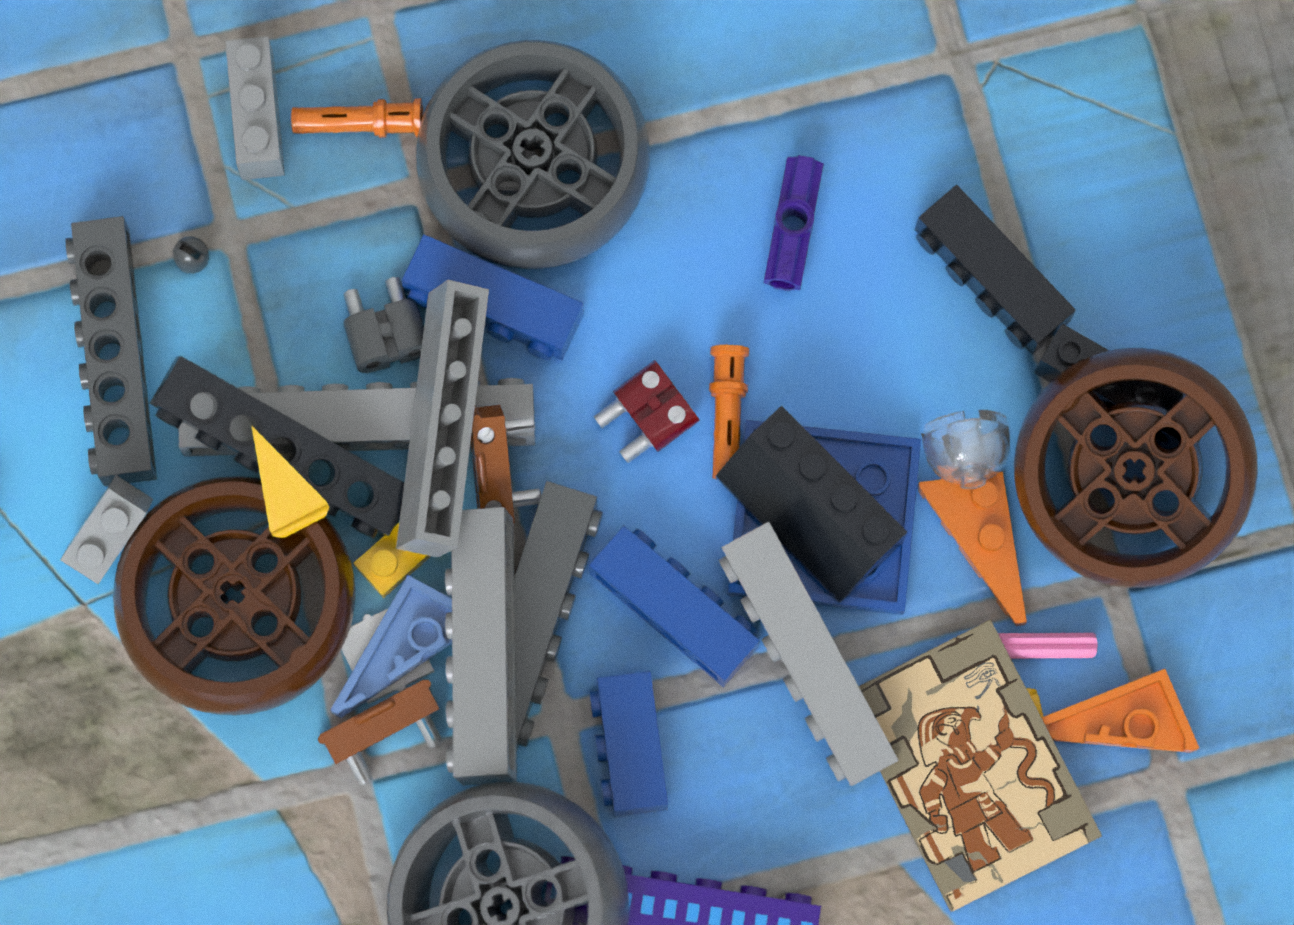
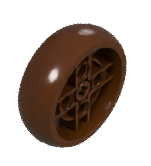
M1122 348L1105 351L1085 358L1065 369L1051 380L1032 403L1021 425L1015 447L1014 481L1021 510L1035 536L1058 561L1071 570L1099 583L1117 587L1147 588L1160 586L1183 579L1207 566L1231 544L1241 530L1253 504L1257 486L1258 459L1255 440L1249 422L1235 397L1214 375L1201 366L1181 356L1156 349ZM1144 380L1172 387L1183 393V395L1168 409L1145 402H1125L1107 407L1092 390L1112 382ZM1059 421L1075 439L1068 457V478L1073 496L1057 510L1047 487L1045 460L1049 440ZM1098 425H1109L1114 429L1117 435V440L1114 444L1103 447L1094 442L1091 432ZM1215 426L1224 448L1226 474L1221 498L1211 516L1195 499L1200 489L1203 474L1202 456L1197 441ZM1163 427H1172L1181 435V442L1172 449L1162 448L1156 442L1155 434ZM1130 458L1134 463L1138 459L1144 461L1145 464L1142 472L1145 476L1142 478H1138L1136 474L1132 478L1126 476L1125 472L1128 465L1125 461ZM1096 488H1106L1114 495L1115 502L1109 508H1097L1090 501V493ZM1162 490L1172 491L1178 497L1179 504L1172 511H1161L1153 502V497L1156 493ZM1103 527L1124 534H1146L1162 529L1177 546L1152 554L1129 555L1108 551L1088 541Z
M228 476L203 480L188 485L162 500L146 514L127 541L120 556L114 579L113 604L116 626L122 645L136 669L153 687L173 701L201 712L217 715H246L267 711L297 698L311 688L327 672L339 655L347 639L355 609L356 592L352 563L340 534L326 516L285 538L272 536L269 527L262 534L246 530H224L204 536L192 525L207 517L226 512L244 511L267 515L261 479L253 477ZM313 552L321 569L324 596L320 617L309 638L295 624L301 605V583L296 568ZM162 554L175 567L169 581L167 595L172 623L155 639L148 622L146 596L151 572L159 556ZM271 554L278 558L277 566L271 572L260 573L255 570V563L262 555ZM207 555L214 558V565L206 574L200 575L192 572L193 562L198 557ZM230 588L236 592L244 588L241 591L244 599L239 604L234 600L226 604L225 602L229 599L225 593ZM265 616L276 618L278 624L272 634L261 636L255 633V624L259 619ZM203 617L211 618L214 626L210 634L204 637L192 635V625L196 620ZM265 654L278 667V669L261 677L237 682L214 681L191 674L207 657L222 661H244Z

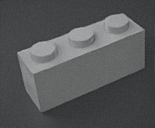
M269 36L227 40L225 43L236 165L241 179L285 176L274 54Z

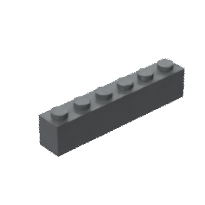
M549 481L545 483L514 577L516 753L519 745L527 747L535 721L529 720L528 716L532 704L540 705L543 700L548 679L541 676L546 661L555 662L562 641L561 636L555 635L560 618L568 620L576 595L569 593L574 577L581 579L583 577L589 558V553L584 552L583 548L588 535L596 536L603 515L602 511L596 510L597 496Z

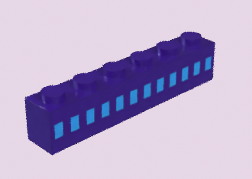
M561 856L560 864L563 865L576 859L575 857ZM622 865L629 896L628 925H819L821 906L811 904V896L785 893L784 900L766 897L767 889L741 885L740 892L722 890V882L716 880L696 878L695 885L677 882L678 875L668 872L651 871L650 878L632 875L633 868ZM547 881L544 901L552 905L556 900L557 892L554 884ZM588 903L575 907L572 924L587 925Z

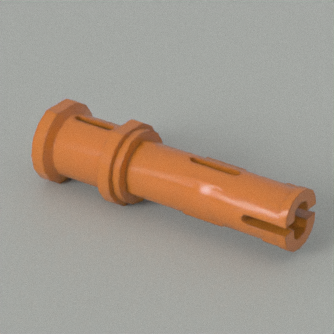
M415 98L413 103H387L385 99H378V101H374L373 106L292 107L293 134L374 132V135L379 136V138H386L388 133H414L417 137L424 114L422 98Z
M715 345L710 349V355L715 357L714 382L709 383V392H711V396L715 397L713 479H716L718 472L740 447L741 398H744L746 393H748V385L744 383L745 358L749 356V348L741 345Z

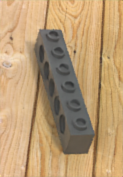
M123 216L71 223L72 237L65 239L68 262L69 264H75L77 279L70 280V292L73 305H80L81 321L74 322V329L78 348L84 347L86 363L79 364V376L82 389H89L90 405L83 406L86 431H93L95 448H88L90 472L92 475L98 474V478L104 486H109L115 475L128 483L157 480L130 230ZM101 260L111 262L110 269L105 274L100 276L90 274L91 267L96 262ZM112 302L116 304L114 312L108 317L100 318L94 315L96 308L101 303ZM111 343L120 345V351L113 359L103 360L99 358V353L105 345ZM119 385L125 388L124 395L120 400L116 402L104 401V394L111 386ZM123 427L130 430L129 437L124 443L120 445L108 443V437L114 429Z

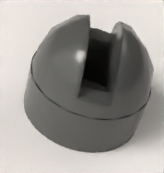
M188 236L181 238L175 244L173 258L181 271L193 274L202 271L209 261V252L202 240ZM187 246L201 255L196 260L182 249Z

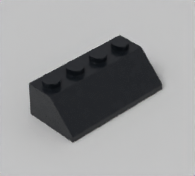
M782 406L744 441L716 475V479L762 525L767 522L771 524L780 543L839 603L904 542L907 531Z

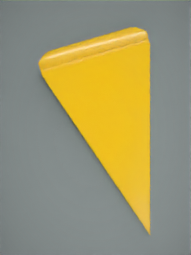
M252 426L267 518L272 536L285 538L324 518L329 509L326 500Z

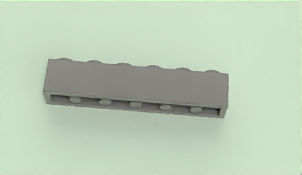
M446 280L428 293L396 549L440 557L458 548L489 289Z
M504 507L462 510L458 548L450 551L452 553V568L445 571L446 592L448 596L452 595V612H447L445 617L446 635L448 639H452V656L446 658V677L449 684L453 683V701H447L446 704L447 725L449 728H453V745H449L446 751L447 769L449 773H453V777L462 785L517 782L513 518Z
M767 522L721 547L726 556L719 559V562L730 583L739 580L747 596L740 599L752 623L760 619L769 634L761 640L773 662L782 659L790 675L783 678L795 702L804 699L811 712V715L804 718L817 742L825 738L833 752L832 755L826 757V760L838 782L847 778L850 786H853L899 761L771 524Z

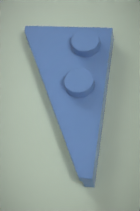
M407 575L330 710L331 713L342 719L451 645L452 639H448L446 635L445 617L447 612H452V598Z

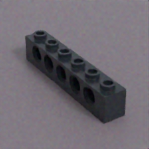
M181 355L174 359L149 403L158 408L155 414L157 418L179 429L182 422L198 431L195 436L196 440L216 451L220 449L221 445L237 453L234 459L235 462L258 473L259 466L253 432L245 441L236 440L230 432L232 420L238 415H243L251 421L252 426L270 445L273 440L279 437L286 439L290 443L291 456L287 462L326 500L329 505L327 514L336 517L338 511L354 519L351 524L352 528L372 539L375 538L377 533L385 536L391 534L400 517L404 482ZM198 393L207 394L214 404L212 414L206 419L197 418L190 408L192 398ZM318 459L325 461L330 468L329 479L319 486L314 484L308 475L310 465ZM357 481L362 482L368 489V499L360 507L353 506L347 497L349 487Z

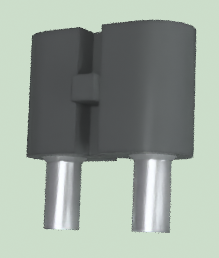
M399 277L389 278L385 282L392 302L384 305L385 310L374 312V308L364 311L357 289H350L344 293L350 316L344 320L343 325L357 370L361 373H370L389 368L390 362L400 360V363L403 364L420 358L424 324L416 301L406 299Z

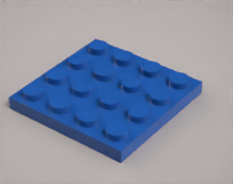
M746 420L743 443L763 423L762 421ZM802 426L907 531L904 542L841 603L783 546L814 605L904 615L921 439ZM738 500L733 541L762 525ZM739 580L733 583L728 581L727 595L747 596Z

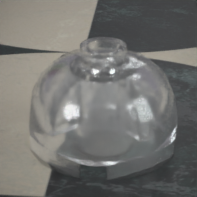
M979 410L980 418L965 419L964 411H960L928 422L923 427L924 434L921 433L928 466L937 476L947 482L960 484L962 489H976L984 486L987 479L995 476L1006 465L1010 455L1008 419L1002 413L991 410Z

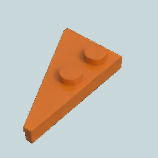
M1003 471L919 482L917 486L919 494L928 501L940 518L943 528L959 545L960 552L978 577H982L997 598L996 602L1002 611L1011 618L1016 626L1025 625L1027 620Z
M1166 669L1042 717L1053 741L1192 753L1199 749Z

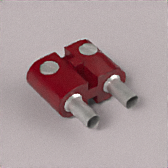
M655 360L613 391L616 395V400L593 416L600 427L604 428L621 414L628 412L640 427L642 435L619 451L627 463L651 446L659 452L700 421Z

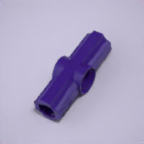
M798 155L787 157L763 281L764 284L770 285L774 289L785 291L801 289L824 163L818 162L812 157ZM789 216H796L804 222L805 226L800 230H790L784 226L782 221Z

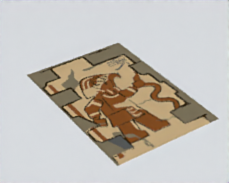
M991 619L859 686L899 760L881 770L880 773L950 912L1102 837Z

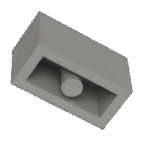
M115 475L67 546L60 560L99 584L147 514L153 499Z

